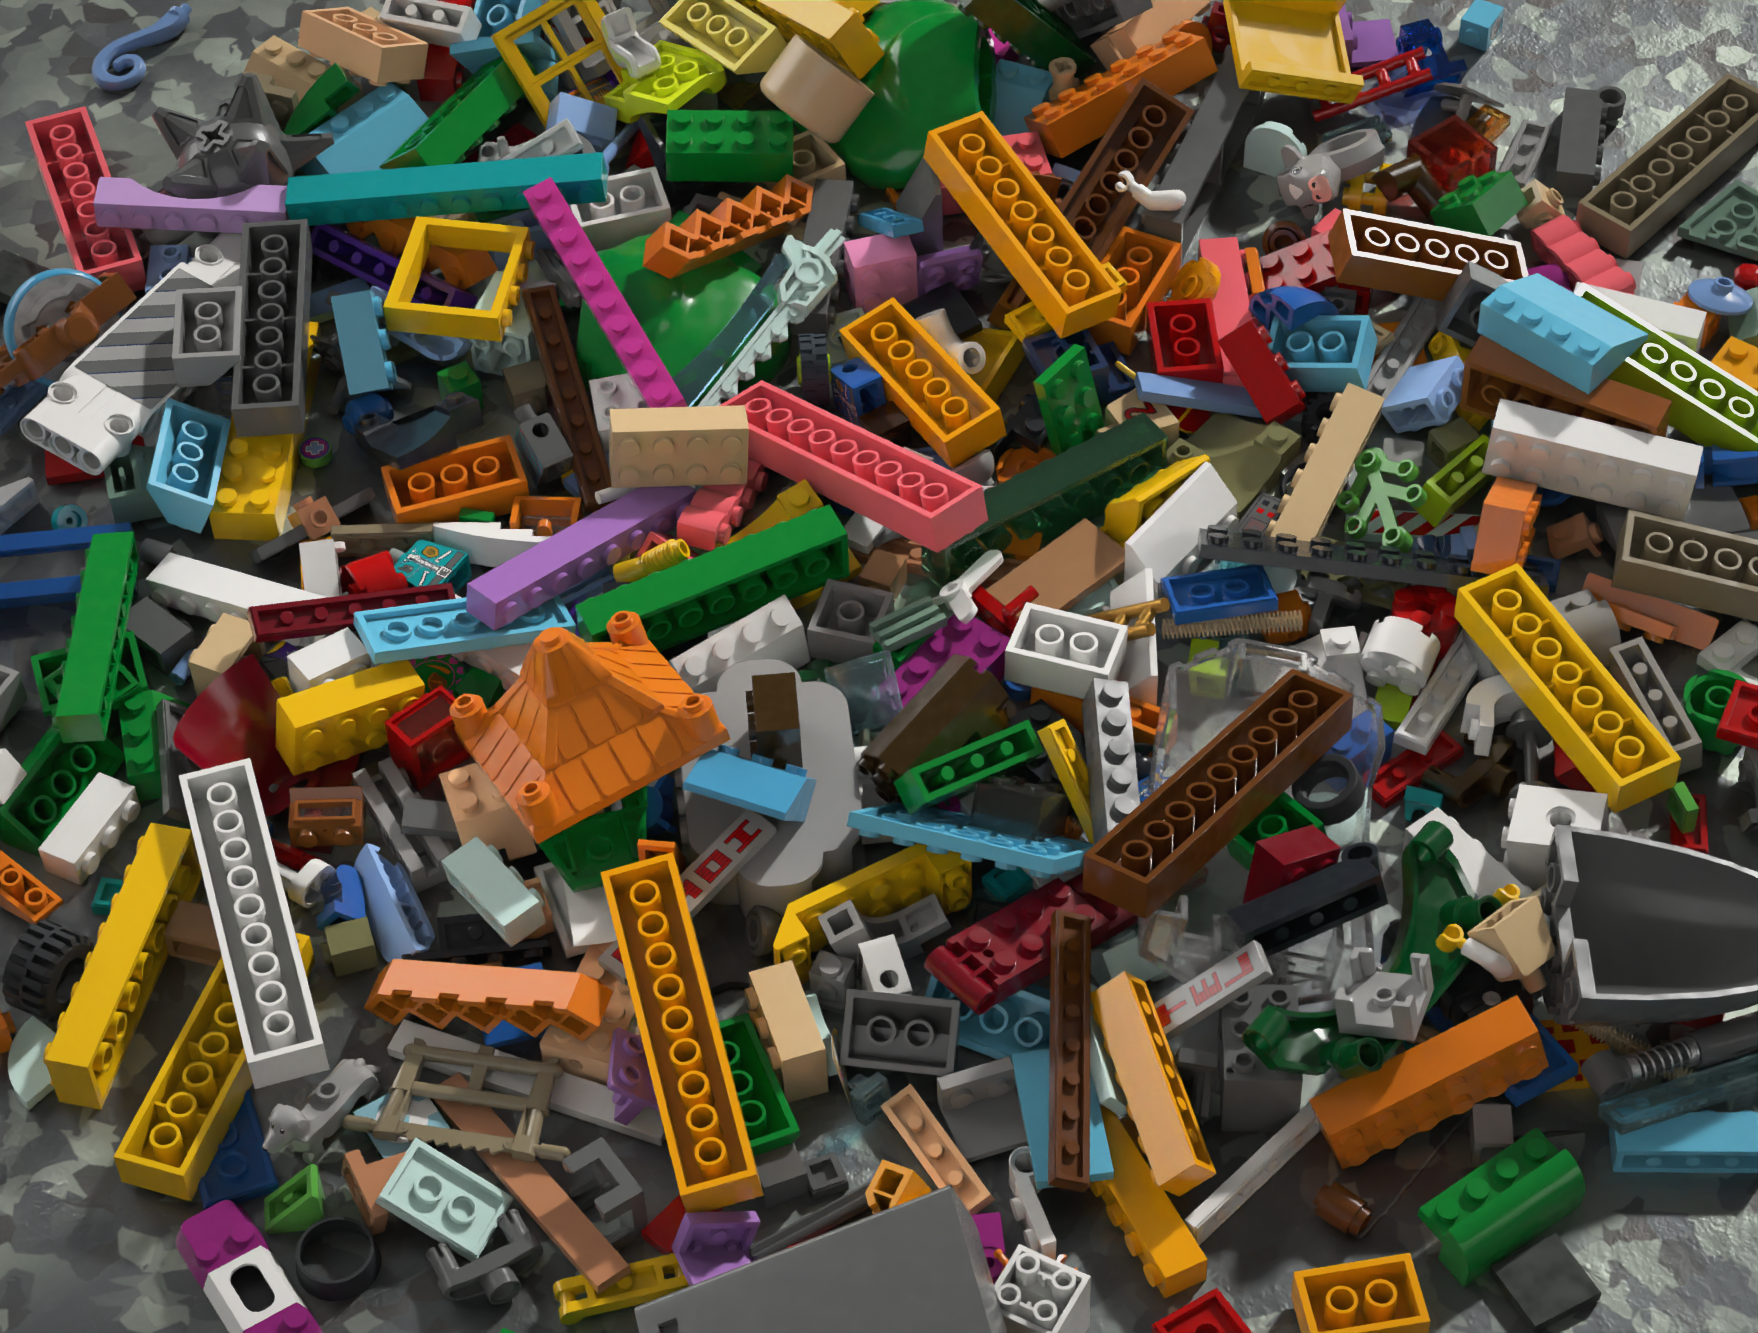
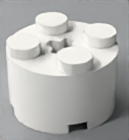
M1388 616L1381 623H1379V619L1376 620L1359 658L1362 669L1367 673L1366 681L1376 687H1384L1386 683L1399 686L1400 691L1407 695H1418L1420 689L1426 685L1439 653L1440 642L1433 633L1430 638L1421 632L1423 626L1409 619Z

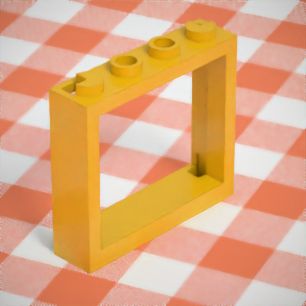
M416 216L383 305L387 330L502 342L507 326L512 325L513 307L518 306L520 302L521 284L526 283L528 278L529 260H534L536 243L531 241L529 227ZM431 246L510 253L491 311L411 303Z

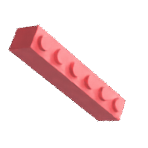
M1237 237L1199 239L1198 261L1203 257L1218 266L1221 273L1220 286L1216 297L1212 301L1218 338L1221 339L1249 320H1252L1259 327L1258 319L1256 317L1252 318V313L1248 309L1253 296L1247 293L1249 291L1248 272H1243L1245 268L1244 249L1239 250ZM1220 347L1224 366L1223 384L1244 387Z

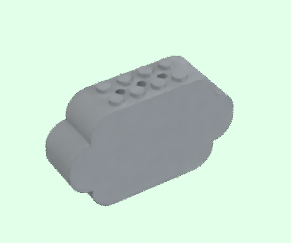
M776 659L749 660L737 663L729 667L721 675L717 683V691L702 693V695H707L711 698L719 720L727 728L731 740L723 744L740 749L739 756L751 759L750 742L754 741H749L747 714L754 712L747 713L745 691L753 690L752 676L795 672L803 768L808 770L807 777L817 780L805 822L784 821L758 813L775 825L777 833L709 901L718 905L739 904L745 918L754 905H761L773 909L783 919L788 903L866 867L864 845L862 844L861 835H859V829L847 826L849 812L862 809L847 700L840 690L830 684L802 682L796 669L786 662ZM699 757L674 770L676 788L683 787L684 781ZM677 788L681 843L685 844L682 845V851L686 859V866H690L746 809Z

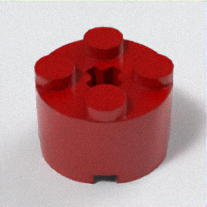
M387 550L350 562L339 569L342 593L348 592V595L408 588L404 574L402 572L396 573L392 556Z
M1413 585L1398 589L1395 592L1390 616L1409 619L1422 625L1423 629L1421 632L1429 638L1433 633L1440 642V650L1435 661L1442 660L1458 637L1460 623L1454 617L1457 598L1448 592L1446 588Z

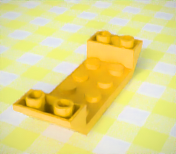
M917 843L788 903L773 944L775 965L792 960L801 985L810 980L809 972L812 968L811 952H816L829 943L818 916L848 900L852 901L861 914L868 917L888 916L904 907L911 906L933 893L938 898L946 915L964 909L970 904L972 898V862L961 859V853L948 850V854L932 853L926 850L927 845Z

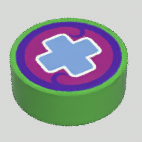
M321 436L306 438L298 447L301 463L310 468L323 467L333 457L330 441Z

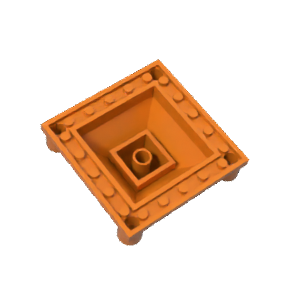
M619 611L608 621L606 629L612 643L585 642L582 638L562 627H551L543 630L535 638L524 659L520 671L521 677L495 703V708L488 711L482 697L474 694H463L456 698L450 706L449 712L456 726L454 730L458 739L537 844L731 740L727 728L718 718L711 698L707 695L695 694L687 683L682 680L681 676L648 640L640 617L635 612Z

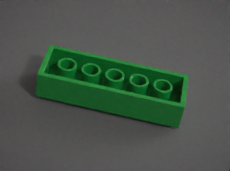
M517 47L520 53L522 54L523 58L525 59L526 63L528 64L533 75H538L539 73L536 71V69L533 67V65L530 63V61L527 59V57L524 55L521 49ZM502 55L483 64L379 167L385 170L460 164L466 158L464 152L467 149L470 151L477 147L484 140L481 135L484 132L489 133L501 123L498 118L501 115L506 116L518 106L515 102L518 98L521 100L526 97Z

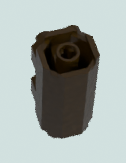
M953 654L861 753V758L856 763V766L862 774L871 778L877 786L875 788L877 795L885 802L892 803L895 800L905 806L894 782L908 770L1005 730L1010 726L1011 720L1007 716L1008 704H1005L1008 701L1009 695L995 676L987 669L982 674L975 670L974 667L977 665V662L971 657ZM937 804L932 805V806H930V807H928V808H925V809L932 808V807L936 806Z

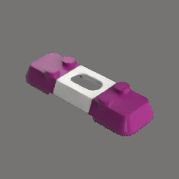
M223 1200L183 1222L176 1235L175 1243L178 1252L229 1333H323L251 1217L242 1206L230 1200ZM254 1266L261 1272L275 1295L274 1302L270 1307L260 1312H252L244 1306L230 1282L232 1274L239 1268Z

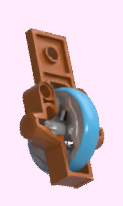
M56 268L40 272L19 286L11 297L4 315L3 334L5 344L0 347V396L5 392L3 386L7 383L12 387H21L29 381H35L49 387L54 382L60 381L64 371L122 317L121 310L137 299V297L118 272H104L95 278L79 270ZM84 347V350L79 354L75 352L76 350Z

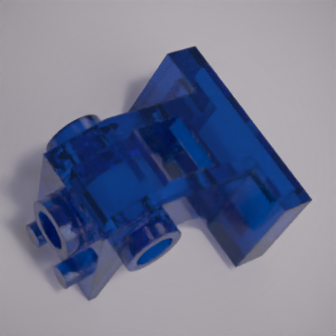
M1429 19L1401 25L1399 37L1396 38V47L1399 55L1419 47L1423 48L1425 55L1428 49L1432 52V55L1426 56L1425 59L1417 62L1420 70L1430 68L1433 80L1403 90L1404 98L1433 91L1436 83L1460 84L1468 70L1464 59L1449 62L1442 44L1441 30L1439 27H1434Z

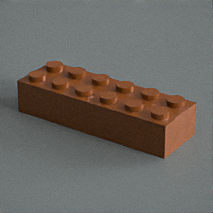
M1344 208L1328 234L1337 282L1443 301L1468 260L1498 274L1508 282L1528 276L1521 243L1517 241Z
M1482 335L1465 360L1460 399L1461 409L1493 420L1495 419L1501 398L1665 438L1672 400L1607 378L1588 395Z

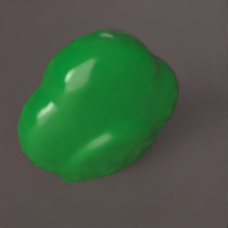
M898 0L883 5L864 17V26L871 29L879 37L880 42L878 44L885 52V55L860 80L874 93V96L839 142L826 143L842 159L848 171L855 178L876 189L886 190L887 188H894L896 191L904 190L924 156L929 131L981 111L985 113L994 125L996 112V58L993 38L989 30H984L975 21L973 15L967 17L959 8L942 0ZM793 119L798 134L808 130Z
M653 233L638 236L611 249L598 251V256L684 397L688 407H697L778 306L777 292L757 274L736 265L729 256L669 279L643 267L645 243ZM583 299L575 356L585 390L591 392L589 380L627 374ZM789 326L787 341L780 344L778 342L771 343V359L763 363L762 361H755V377L747 382L745 380L738 381V394L761 380L769 383L780 372L788 359L791 349L792 335ZM722 399L721 404L728 401V399Z

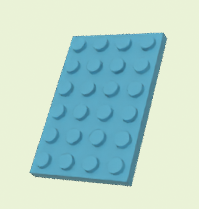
M899 802L850 811L847 822L848 827L859 829V835L864 837L880 838L881 834L893 837L892 842L898 845L914 846L915 842L927 845L926 850L932 853L948 854V850L961 853L960 858L966 861L982 862L983 858L995 861L994 866L997 868L1016 870L1017 866L1030 869L1029 875L1050 879L1052 874L1064 875V871H1076L1077 867L1083 868V856L1094 846V844L936 807L923 809L909 815L906 807Z

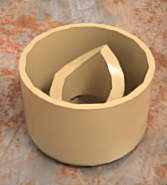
M797 34L793 36L760 82L761 92L772 103L803 127L828 143H837L842 139L874 96V93L865 84Z

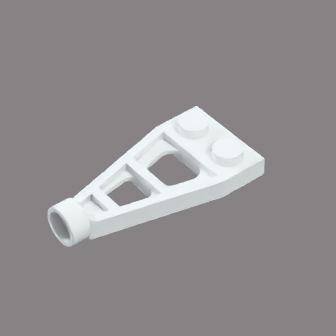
M1743 618L1698 654L1696 663L1707 671L1721 669L1736 673L1748 683L1758 685V678L1741 670L1743 666L1758 655V627Z

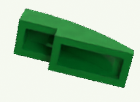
M336 62L326 70L310 87L295 108L286 125L284 134H308L339 114L337 109L360 91V88L349 72Z

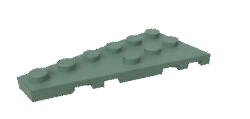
M1737 179L1680 225L1677 236L1758 261V191Z

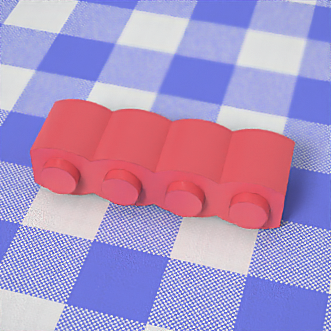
M1562 214L1530 230L1531 245L1534 252L1546 264L1556 263L1562 272L1565 271L1567 273L1570 288L1573 292L1576 283L1581 282L1634 295L1636 283L1633 276L1619 268L1614 257L1602 251L1596 239L1586 235L1576 220H1571L1568 216Z
M748 459L747 484L703 485V488H700L695 493L690 505L685 507L678 519L677 540L683 539L688 546L712 551L714 548L722 546V544L726 545L734 527L740 526L743 514L747 509H752L756 496L759 492H764L767 486L768 473L764 472L765 466L761 462Z

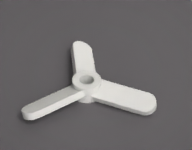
M990 550L984 553L957 580L945 585L940 590L939 596L932 598V604L940 605L945 603L949 610H953L958 620L964 624L969 623L977 613V606L971 599V593L1003 563L1004 559L1001 551Z

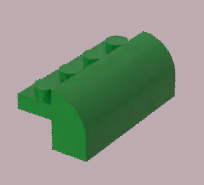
M1536 1127L1421 1206L1417 1216L1443 1244L1438 1259L1458 1282L1465 1287L1487 1272L1491 1265L1505 1259L1581 1206L1586 1186L1582 1172L1569 1151L1565 1148L1559 1152Z

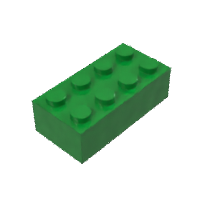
M667 110V181L779 182L786 174L793 177V118L785 112L779 110Z

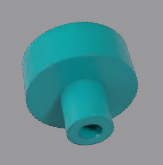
M64 504L54 510L51 517V525L53 530L87 527L88 518L86 512L80 506Z

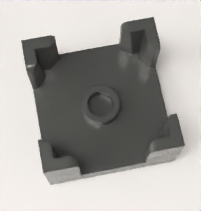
M603 1137L562 1159L564 1170L567 1173L570 1172V1174H575L592 1164L594 1176L570 1189L568 1196L582 1212L596 1206L605 1223H609L617 1217L621 1219L624 1226L605 1237L616 1251L642 1237L641 1231L648 1225L644 1191Z

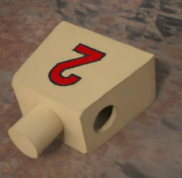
M1135 388L1108 404L1105 408V427L1095 431V439L1100 448L1104 449L1117 444L1127 457L1133 458L1167 449L1179 439V421L1165 404L1139 401Z

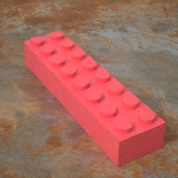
M86 106L26 121L25 124L32 151L73 268L88 273L95 278L104 272H118L133 293L144 290L146 285L145 270L131 229L98 227L96 223L93 202L99 177H111Z

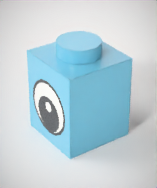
M1474 0L1461 18L1458 42L1486 52L1502 30L1504 7L1485 0Z

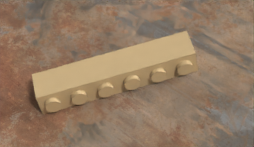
M1351 383L1347 384L1343 394L1338 392L1335 394L1329 411L1333 413L1330 419L1323 418L1316 434L1320 439L1317 444L1310 443L1303 459L1307 464L1304 470L1297 469L1290 485L1294 490L1291 495L1284 494L1277 513L1281 515L1278 521L1271 520L1264 536L1276 537L1278 533H1286L1297 536V540L1309 542L1311 538L1320 536L1336 505L1338 496L1342 493L1355 467L1356 459L1362 453L1380 417L1385 401L1384 397Z

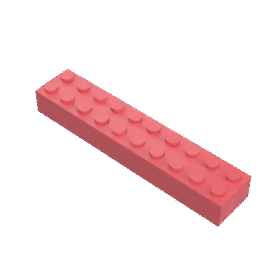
M763 380L719 405H745L749 426V459L761 462L763 466L797 483L806 479L815 492L936 553L948 548L949 545L966 534L973 532L977 527L988 521L982 485Z

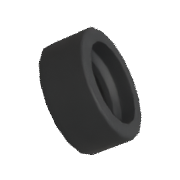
M1323 755L1291 784L1294 800L1323 822L1324 826L1339 824L1352 817L1359 810L1365 798V786L1358 770L1351 760L1342 755ZM1338 777L1348 780L1346 788L1341 794L1329 801L1314 802L1308 799L1315 786L1326 779Z

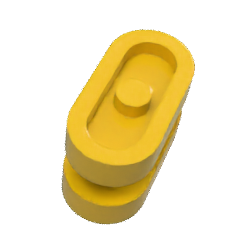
M1383 163L1380 165L1379 171L1393 164ZM1369 171L1346 180V184L1350 185V187H1344L1342 206H1348L1347 209L1361 212L1362 205L1373 206V214L1386 216L1388 200L1376 186L1375 193L1365 192L1366 184H1375L1371 178L1377 172Z

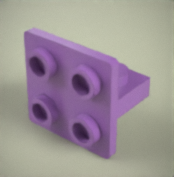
M617 1027L612 1035L607 1088L614 1091L612 1098L613 1103H615L614 1121L627 1126L646 1106L659 1111L641 1036Z

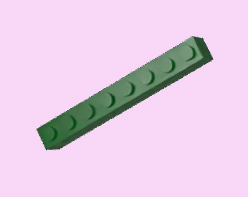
M133 531L93 534L90 548L85 549L86 569L80 573L81 592L76 593L77 613L71 617L72 637L67 638V661H62L61 665L63 681L62 684L57 685V708L52 709L53 728L59 729L63 743L106 740L140 561Z

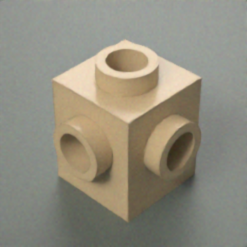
M1533 179L1521 189L1528 204L1516 215L1524 228L1534 229L1562 214L1565 215L1562 207L1563 198L1556 189H1549L1536 179Z

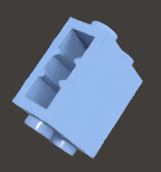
M1457 355L1408 368L1384 401L1381 411L1396 434L1406 431L1416 432L1424 427L1433 425L1439 427L1446 424L1452 418V412L1461 399L1464 363Z

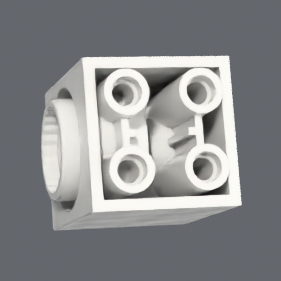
M1520 784L1517 798H1511L1509 802L1508 819L1511 820L1510 827L1504 826L1501 838V847L1506 848L1503 863L1508 867L1511 874L1523 885H1527L1531 889H1538L1547 883L1548 867L1545 865L1556 824L1610 832L1608 794Z
M1019 1244L994 1285L1007 1333H1086L1089 1328L1091 1276Z

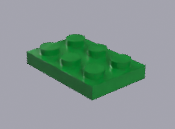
M1077 344L1072 345L1033 381L1052 452L1058 456V461L1063 464L1069 461L1095 436L1096 430L1105 426L1085 347Z

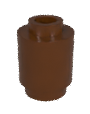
M1334 1182L1330 1187L1324 1184L1313 1200V1204L1317 1206L1315 1215L1345 1235L1351 1233L1358 1237L1367 1227L1374 1213L1373 1210L1367 1207L1368 1202L1338 1182Z

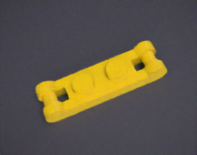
M672 1253L629 1263L631 1273L600 1294L594 1290L583 1275L555 1282L553 1292L555 1299L560 1301L561 1306L558 1308V1314L561 1323L571 1325L578 1323L584 1317L650 1302L686 1288L689 1284L675 1254ZM672 1273L676 1277L665 1279L664 1274ZM586 1293L587 1298L575 1299L578 1294Z

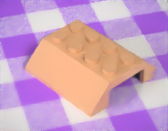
M477 763L438 774L462 846L477 836L486 846L492 844L497 850L505 848L509 861L537 853L532 836ZM602 809V810H600V811H598V812H596V813H594V814H592V815H597V814L605 813V812H604V809Z

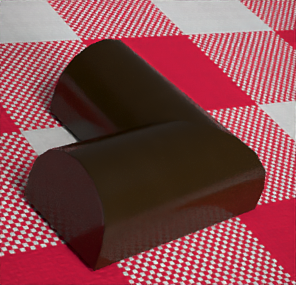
M1414 154L1375 173L1371 178L1390 203L1408 194L1426 218L1432 217L1429 212L1439 205L1438 200L1448 193L1418 154Z

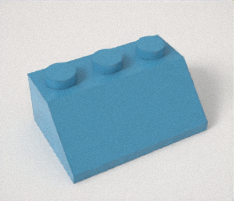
M721 744L718 746V749H712L699 757L683 784L682 789L784 821L805 822L817 780L806 776L807 769L786 764L785 770L772 766L774 759L758 754H753L752 758L748 759L739 756L740 749Z

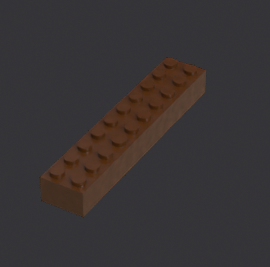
M1143 77L1139 80L1058 207L1099 262H1101L1138 203L1128 190L1118 192L1115 189V184L1118 182L1127 185L1125 178L1119 176L1118 173L1127 170L1133 175L1137 184H1143L1145 187H1148L1195 112ZM1014 277L987 319L991 324L1006 331L1011 330L1004 323L1005 315L1032 301Z
M1292 668L1084 854L1083 890L1141 918L1147 919L1352 729L1354 694Z

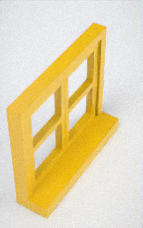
M550 0L490 36L545 129L550 101L542 90L541 85L566 70L584 99L605 105L604 96L596 101L593 100L574 65L600 50L619 83L623 82L621 74L623 67L618 66L609 52L601 28V20L605 14L596 0ZM574 5L594 41L567 56L547 20ZM541 25L561 61L534 76L514 40Z

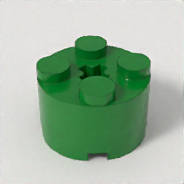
M1721 669L1709 670L1707 675L1698 677L1697 674L1691 677L1685 685L1681 706L1702 741V749L1717 751L1726 755L1733 753L1736 747L1739 746V744L1716 738L1717 728L1736 680L1747 682L1736 673Z

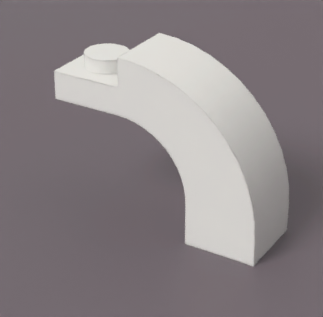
M1501 674L1486 678L1477 683L1467 695L1460 733H1468V739L1474 740V755L1489 756L1494 726L1510 721L1514 712L1528 707Z

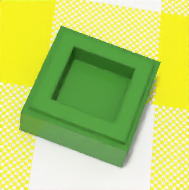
M1682 781L1670 788L1666 808L1680 832L1684 834L1695 830L1699 807Z

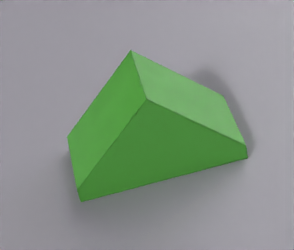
M309 1164L264 1199L266 1233L277 1234L303 1231L319 1220L325 1219V1194L317 1165Z

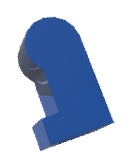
M339 865L320 885V891L325 902L324 910L316 917L317 929L325 931L324 927L366 917L364 887L361 875L350 865Z

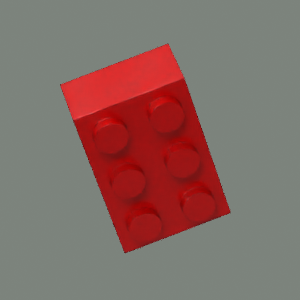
M1212 298L1147 302L1146 335L1152 373L1223 384L1224 366L1220 345L1217 342L1219 338Z

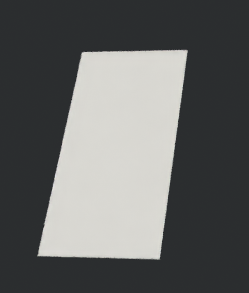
M562 878L574 947L615 942L617 937L604 886L573 893Z

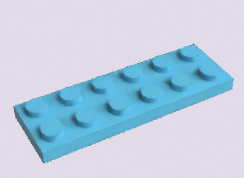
M559 595L496 631L466 611L467 597L354 612L353 622L374 664H389L401 660L424 659L430 656L459 654L461 652L481 649L490 650L510 645H525L534 642L535 638L543 630L551 627H562L574 634L576 632V624Z

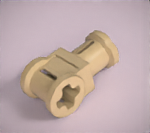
M1060 57L1050 62L1049 72L1053 77V85L1049 90L1048 103L1058 99L1057 95L1068 88L1076 89L1080 86L1079 79L1074 78L1077 65L1073 59Z

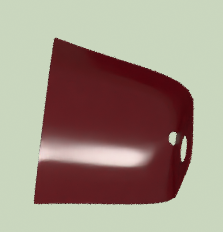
M250 654L229 667L207 686L186 710L176 725L172 738L175 747L202 770L250 758L265 816H271L280 813L290 806L289 790L297 782L306 779L308 783L305 787H315L321 776V767L314 771H307L294 776L275 747L277 699L281 697L254 654ZM272 784L279 785L274 793L270 792L269 787Z

